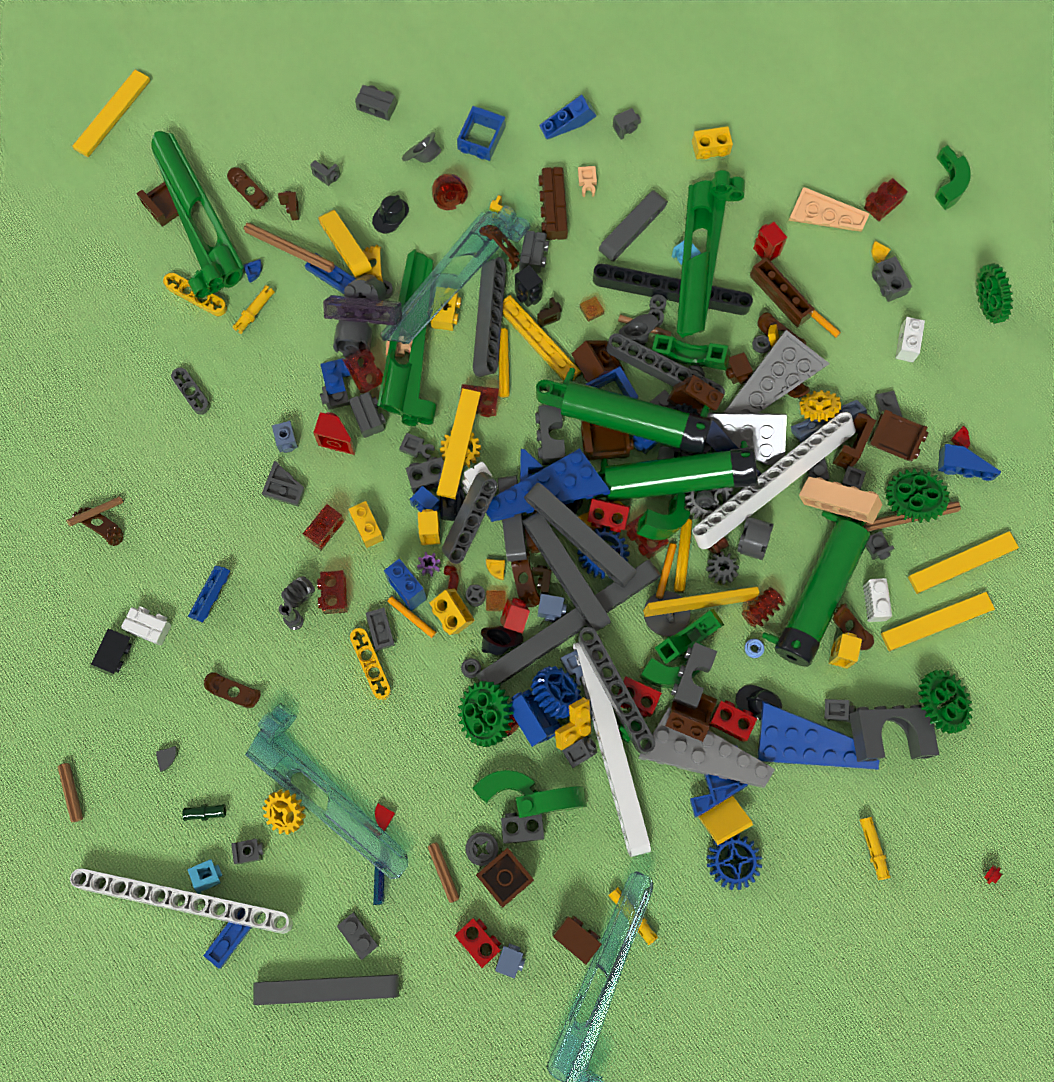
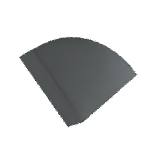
M176 746L156 752L160 772L169 769L178 753Z

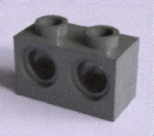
M896 256L877 263L872 270V277L878 283L880 292L887 302L907 295L912 288Z
M432 457L427 462L412 463L409 467L405 468L413 494L421 486L427 490L439 486L444 465L442 457ZM435 468L441 470L438 474H433L431 471ZM416 474H421L423 476L419 480H415L413 478Z
M517 813L505 814V818H501L503 844L544 840L542 814L519 818ZM530 820L538 823V829L534 832L529 831L526 827L527 822ZM511 822L516 823L518 826V831L514 834H510L506 830L507 824Z

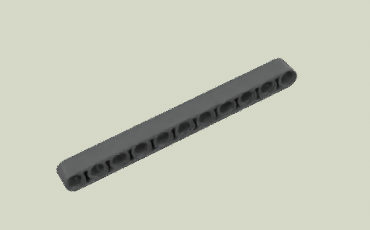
M650 559L635 568L637 573L624 588L614 582L595 595L606 613L661 576ZM575 608L482 670L476 677L479 682L488 681L494 682V685H501L573 637L583 628H586L587 624Z

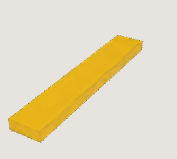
M135 69L72 146L74 150L89 157L148 85L150 78Z
M511 295L507 296L503 300L502 315L563 381L570 368L575 369L573 380L581 374L579 368Z
M462 388L439 481L438 496L456 499L481 392Z
M1009 531L908 576V579L916 594L1015 551L1019 547Z
M750 587L651 602L647 604L643 612L644 616L648 617L752 601L760 592L758 587Z
M984 592L882 632L881 636L888 651H892L991 612L995 608L987 592Z

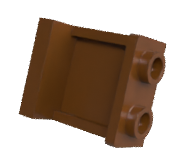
M165 182L147 194L143 190L136 193L143 206L162 227L179 216Z
M692 375L674 386L667 401L674 406L677 404L683 405V403L692 405L693 408L697 409V412H701L704 405L715 411L718 409L724 394L695 375Z
M885 409L879 417L868 445L912 462L920 454L921 449H919L921 442H925L929 432L926 431L928 427L900 417Z
M857 414L853 420L856 429L855 433L858 434L852 448L844 444L832 464L846 470L848 466L853 467L860 459L876 423V420L868 414Z
M581 421L583 451L588 460L630 456V450H633V439H629V434Z
M702 693L695 710L672 702L665 726L703 742L710 728L709 722L717 699Z

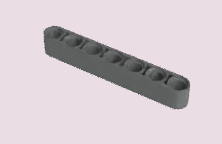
M501 257L484 262L481 268L473 357V372L477 377L494 374L498 368L506 265Z
M613 334L608 340L606 350L610 355L673 387L682 382L678 376H683L687 379L695 375L725 395V389L718 383L621 334ZM612 343H618L619 347L613 346ZM628 351H634L636 355H631ZM645 359L651 360L652 364H648ZM665 367L669 372H664L661 368Z
M536 483L524 496L529 505L619 586L624 588L635 576L636 570L542 484Z
M537 512L523 520L522 523L527 533L587 626L597 632L610 624L611 621L606 611L546 519Z
M591 627L583 628L579 634L578 642L635 749L640 754H649L655 748L656 742L597 632ZM590 634L593 640L586 642L583 640L582 635ZM599 651L602 654V658L599 660L594 659L592 652ZM608 668L612 676L604 677L601 670ZM618 686L621 689V694L614 695L611 692V687ZM628 704L631 712H622L621 705ZM631 722H638L640 724V731H633L630 727ZM646 739L650 742L648 750H644L641 747V740Z
M398 974L253 982V1005L399 997Z

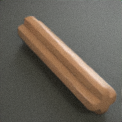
M63 763L58 765V771L70 821L75 823L81 821L83 816L70 764Z
M437 842L430 844L428 850L447 899L450 903L455 902L459 899V895L439 844Z

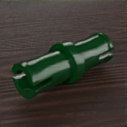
M202 804L201 807L184 808L182 811L184 821L196 819L207 821L208 818H225L226 816L225 804L215 806Z

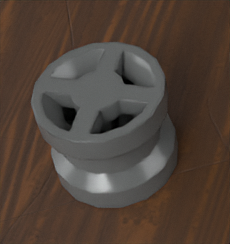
M480 585L469 586L466 591L467 602L474 607L482 605L485 601L484 589Z

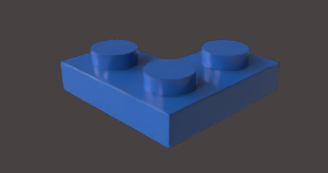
M356 355L320 364L328 395L346 391L343 377L361 373Z

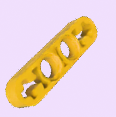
M168 273L164 276L163 283L172 293L215 316H222L226 313L227 306L222 298L211 294L207 296L205 302H199L193 291L189 294L183 293L184 288L190 287L187 279L175 273ZM175 280L179 287L174 283L170 284L169 281ZM214 305H221V308L215 309Z
M356 628L350 634L354 650L374 696L379 700H386L391 694L389 683L367 632L362 628ZM357 633L364 635L362 640L366 646L361 647L359 641L354 640L357 637ZM370 650L372 652L371 659L363 660L361 658L362 652ZM378 668L380 671L379 676L371 678L369 676L370 669ZM380 681L383 688L387 687L385 695L382 696L380 693H376L379 691L377 683L372 685L373 682Z

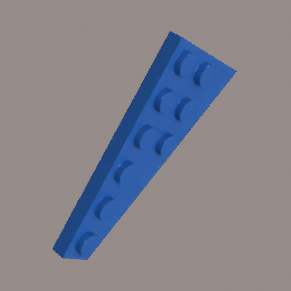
M579 448L493 497L486 515L491 522L514 517L516 514L534 512L535 509L526 502L524 496L536 483L542 484L564 505L574 503L575 500L586 498V500L591 499L593 496L600 494L608 495L610 490Z
M765 701L762 702L758 760L879 770V760L857 762L853 738L802 716H797L780 707L770 705Z

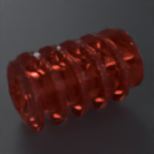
M769 587V589L763 592V595H759L758 600L752 602L753 605H749L747 610L742 612V616L752 627L756 628V625L763 627L764 624L761 620L763 619L768 622L767 614L773 617L775 614L772 609L778 612L780 610L778 604L783 607L786 604L782 596L775 589Z

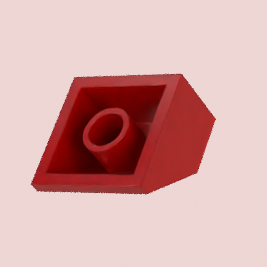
M320 412L313 432L318 446L355 455L352 440L339 417L331 412Z

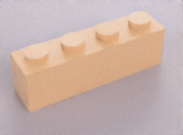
M809 476L799 494L804 505L870 524L874 523L883 505L878 494L873 491L866 492L854 486H843L839 482H828L820 477L813 478Z

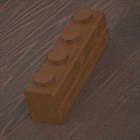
M543 168L542 175L538 176L539 186H542L543 190L539 192L540 202H543L544 207H541V218L545 220V222H542V233L547 234L546 240L567 239L568 229L563 168Z
M765 257L753 266L750 277L798 328L811 318L815 308L810 303H807L808 301Z

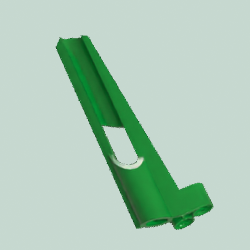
M163 131L155 132L151 142L153 155L201 267V270H197L196 274L189 279L188 284L196 298H203L220 291L224 287L230 288L235 286L242 278L243 263L174 134ZM197 201H200L217 232V243L214 247L205 243L191 217L192 207Z
M725 170L717 171L711 181L704 180L694 185H689L677 333L682 338L705 331L726 201H741L744 198L745 180L741 177L730 178V173ZM701 228L706 229V252L691 258L693 232Z
M416 249L407 256L377 406L382 407L386 411L400 415L402 417L401 422L407 426H417L418 422L424 425L433 424L437 407L432 401L419 399L433 260L417 252ZM401 327L413 337L409 362L406 364H400L395 359Z

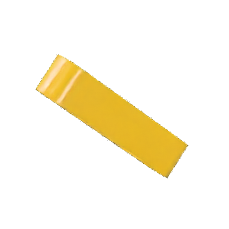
M333 209L318 217L322 228L355 278L371 271L370 262L336 211Z

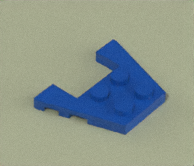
M704 774L710 794L690 798L694 818L701 816L746 788L748 784Z

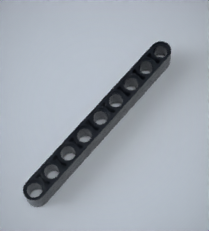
M598 264L594 268L593 282L599 287L648 297L659 294L668 301L679 303L681 279L608 264ZM712 286L708 309L746 315L751 308L753 298L746 292Z

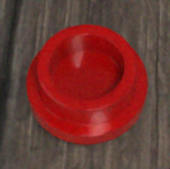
M992 865L983 877L987 880L988 884L991 882L997 883L1003 875L999 872L1001 867L997 868Z

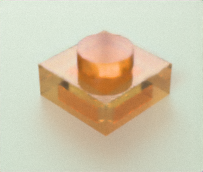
M596 296L581 303L579 306L588 322L604 314V309Z
M486 591V611H503L506 604V592Z

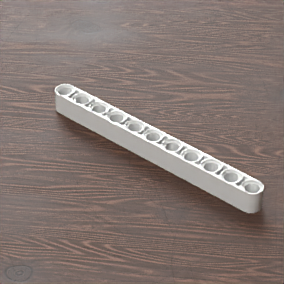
M848 412L838 414L758 477V485L743 488L697 524L692 532L698 547L701 549L712 547L745 521L747 517H750L854 435L856 429L852 415Z
M579 642L574 643L573 649L574 651L577 650L578 657L575 655L578 666L581 665L583 676H581L586 699L589 700L590 714L628 854L630 857L651 852L649 838L612 704ZM593 651L592 657L596 660H599V655L597 651Z
M77 869L70 877L71 884L76 888L111 897L280 934L288 933L293 926L292 918L286 913L87 869ZM86 875V881L80 885L81 877ZM103 879H106V884H105V886L100 889V888H99L100 882H101ZM125 883V890L119 893L120 885ZM145 887V894L139 898V890ZM165 892L164 900L159 902V894ZM185 896V903L182 906H178V899ZM205 900V907L198 911V903ZM224 904L226 907L225 912L218 915V907ZM245 909V916L242 919H238V911ZM262 913H265V921L261 924H258V916ZM282 917H285V926L283 928H278V920Z

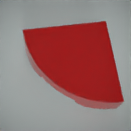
M963 426L950 441L957 446H963L968 449L970 438L967 428Z
M378 803L375 809V819L378 826L383 831H386L395 813Z

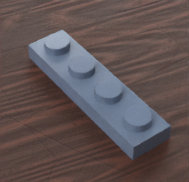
M858 400L841 406L839 412L850 413L854 420L858 413L867 414V409ZM829 417L828 421L823 419L821 422H818L817 419L814 421L808 419L791 426V432L800 442L805 441L832 420V418Z

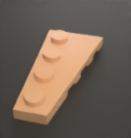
M803 187L789 221L862 232L869 213Z

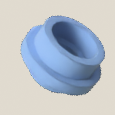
M750 639L746 642L744 650L749 657L759 658L764 653V645L758 639ZM751 646H756L757 652H753Z

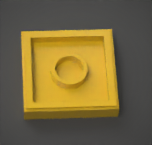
M733 796L698 817L717 845L753 825L751 819Z

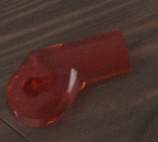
M446 565L444 575L450 576L448 589H455L457 591L459 582L457 569L453 565Z

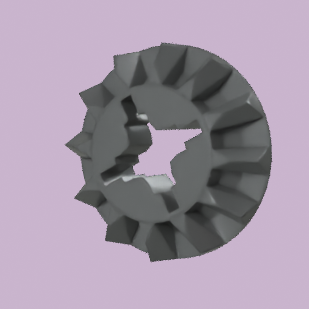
M485 832L476 833L466 843V855L475 865H488L498 854V844L492 835ZM487 841L485 849L489 855L481 853L476 857L478 848L474 844L482 846Z

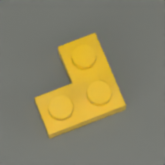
M583 697L569 705L570 722L555 730L556 747L563 750L591 734L590 704L588 699Z

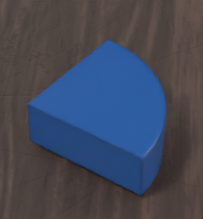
M260 259L244 264L249 283L255 281L262 272V262Z

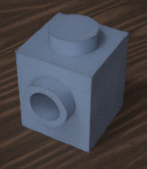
M290 421L272 425L279 452L288 453L298 448L294 429Z
M541 594L537 617L545 618V621L555 622L560 619L561 615L566 613L567 604H563L564 598Z
M510 943L508 947L503 946L495 971L515 979L517 971H522L526 960L522 958L521 947Z

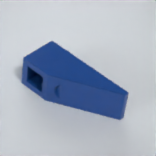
M580 95L539 126L548 140L582 127L597 115L590 102L583 95Z
M945 444L939 451L938 471L944 472L947 475L960 474L966 478L979 477L982 480L991 481L1001 474L1000 470L966 447Z

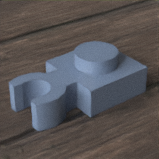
M575 650L561 657L560 660L569 676L575 675V683L580 687L582 684L579 678L583 676L581 665L578 666L575 655L578 657V653Z

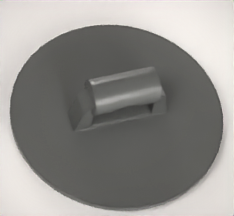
M665 591L663 599L656 598V594H654L646 602L645 607L651 602L683 597L675 592ZM690 610L648 617L644 616L647 626L656 634L672 636L686 628L690 620Z

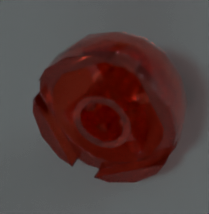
M444 173L437 177L432 185V197L440 209L454 210L457 208L456 205L465 203L468 197V190L464 181L456 174Z

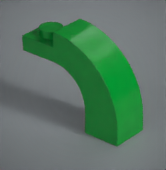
M948 145L943 147L937 156V159L950 176V182L940 187L935 196L944 210H947L959 201L967 189L971 178V170L966 157L963 155L958 158Z
M676 494L669 501L668 515H662L647 509L639 518L637 534L652 540H664L676 534L690 516V511L685 509V494Z
M711 609L682 631L665 639L655 649L665 664L670 663L684 655L688 647L692 648L694 643L699 644V642L705 641L724 626V623L714 609Z
M651 658L640 678L657 687L673 688L675 683L679 684L681 677L678 676L681 666L668 667ZM700 670L694 671L692 673V679L699 673Z
M510 770L491 773L482 778L472 788L486 804L504 790H515L524 796L538 792L536 789L534 791L531 790L535 785V781L530 777Z
M583 786L558 788L516 797L519 818L587 807Z

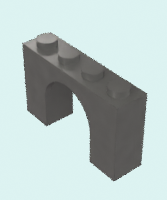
M898 705L893 706L892 709H887L886 706H878L869 710V707L856 708L857 711L849 714L857 762H870L885 758L882 727L886 721H892L904 730L908 740L911 759H929L938 756L939 750L934 724H930V717H925L927 712L926 710H921L922 705H912L910 708Z

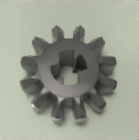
M720 552L719 556L713 554L712 559L708 560L709 566L706 567V571L711 572L708 575L709 578L715 577L714 583L721 580V584L725 585L726 580L731 583L733 577L736 578L738 576L736 571L739 569V566L734 565L737 559L731 560V553H728L726 557L723 552ZM721 566L725 567L724 571L720 570Z
M302 576L288 584L281 593L284 602L289 603L292 608H296L307 601L315 589L311 581Z

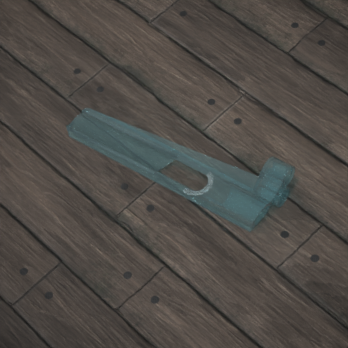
M504 205L498 213L493 211L481 212L381 332L380 335L383 342L397 341L409 344L498 250L500 246L494 239L490 240L487 236L480 235L479 229L486 225L497 226L507 239L519 242L530 229L529 222L522 217H516L515 211L507 205ZM464 255L474 256L459 275L442 273L453 258Z
M282 703L276 706L271 713L268 712L264 715L257 725L261 730L245 755L285 790H289L291 795L295 793L297 800L301 799V803L387 877L390 879L400 878L408 867L406 852L284 734L297 716ZM303 773L328 795L326 811L321 809L291 783L293 774Z
M638 871L631 873L600 942L602 945L592 960L546 1065L548 1072L561 1082H605L602 1080L603 1077L590 1071L588 1067L629 950L653 893L652 878ZM600 968L606 975V981L589 1020L578 1023L576 1017L596 971Z

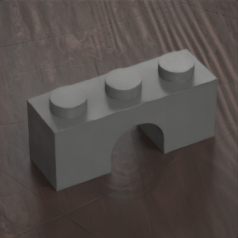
M549 405L539 406L538 412L535 413V422L539 424L540 430H536L537 441H541V447L538 448V459H542V465H550L565 457L564 440H555L549 435V432L554 429H562L561 409Z
M694 643L692 648L688 647L684 657L687 658L686 665H681L678 676L681 677L679 684L675 683L671 695H674L673 702L693 710L697 708L704 688L697 686L693 682L692 673L697 670L709 673L717 654L716 650L698 643Z

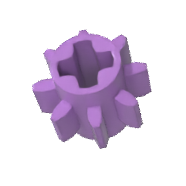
M425 552L423 558L418 557V561L421 564L417 565L418 570L423 569V576L427 573L433 577L435 571H440L437 565L441 561L439 559L435 560V553L431 556ZM430 562H432L433 566L429 565L428 567H426L425 563L429 564Z

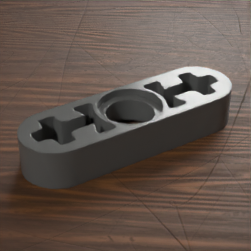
M184 368L174 369L171 378L194 412L199 415L207 413L210 408L209 402L189 373ZM181 374L185 379L186 383L183 384L182 381L178 378V375ZM194 387V394L187 395V388ZM198 398L203 404L202 408L197 405L195 399Z

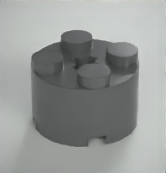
M371 274L361 275L345 287V302L352 314L368 316L384 304L387 298L386 287L381 280L379 281L375 278L376 276Z
M346 318L339 319V323L335 328L334 351L337 353L338 351L342 352L344 357L356 355L357 358H363L364 354L367 353L368 355L371 349L373 333L368 325V321L363 319L358 321Z
M747 517L737 552L763 561L774 524Z

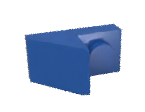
M521 449L520 482L532 476V473H537L543 469V466L525 449Z

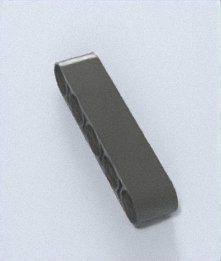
M655 190L651 191L602 242L598 249L599 252L612 262L615 261L664 210L668 200Z
M480 472L474 478L443 544L442 552L453 564H458L465 558L497 490L496 480L486 472Z
M517 475L498 478L499 494L518 484ZM522 513L516 514L511 518L502 519L508 562L527 559Z

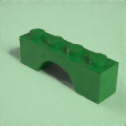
M659 334L655 335L652 347L653 351L677 363L725 371L727 370L731 354L728 345L715 343L692 345L679 341L675 337Z

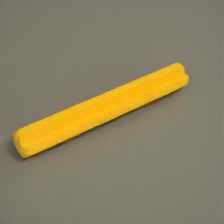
M501 328L499 344V396L502 398L509 397L508 330L506 328Z
M688 519L681 527L674 585V591L679 593L685 591L692 530L691 519Z

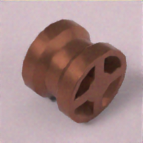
M723 537L712 547L708 548V550L712 554L719 555L721 549L728 547L729 544L725 537Z

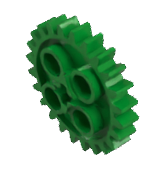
M999 264L982 266L983 268H980V273H978L979 278L976 279L978 283L976 295L979 296L980 309H983V315H986V320L989 319L990 323L1005 322L1006 319H1009L1008 315H1011L1010 309H1013L1011 302H1013L1011 298L1013 292L1010 291L1012 285L1008 284L1009 277L1006 278V271L1003 272V267H999Z
M913 468L912 473L905 469L904 474L898 472L897 476L893 475L892 481L889 480L885 499L888 500L887 505L892 506L891 511L897 510V516L903 514L904 520L909 517L912 523L915 519H918L919 523H922L923 519L930 522L931 517L936 520L938 515L942 516L943 512L946 511L950 500L948 498L950 492L946 491L948 486L942 485L943 480L937 481L938 475L931 477L930 471L924 474L923 469H921L918 473Z
M943 669L939 671L934 670L924 675L925 678L921 679L922 684L919 685L922 691H919L918 694L922 696L919 702L924 705L921 710H926L925 717L931 718L930 724L936 723V729L941 728L942 733L948 732V734H955L966 729V725L970 724L968 719L973 718L969 713L973 711L969 707L972 701L967 699L970 694L964 692L966 686L961 687V680L956 681L955 674L950 676L949 671L944 672Z
M488 681L475 682L474 686H468L469 691L463 692L465 698H460L463 705L458 706L462 710V713L458 714L459 717H462L459 724L464 725L461 731H467L465 737L471 738V743H476L477 746H495L497 743L503 742L502 738L508 736L506 731L511 730L508 723L513 722V720L509 718V715L514 714V712L509 711L512 703H507V700L510 696H504L505 689H500L499 684L494 685V682Z

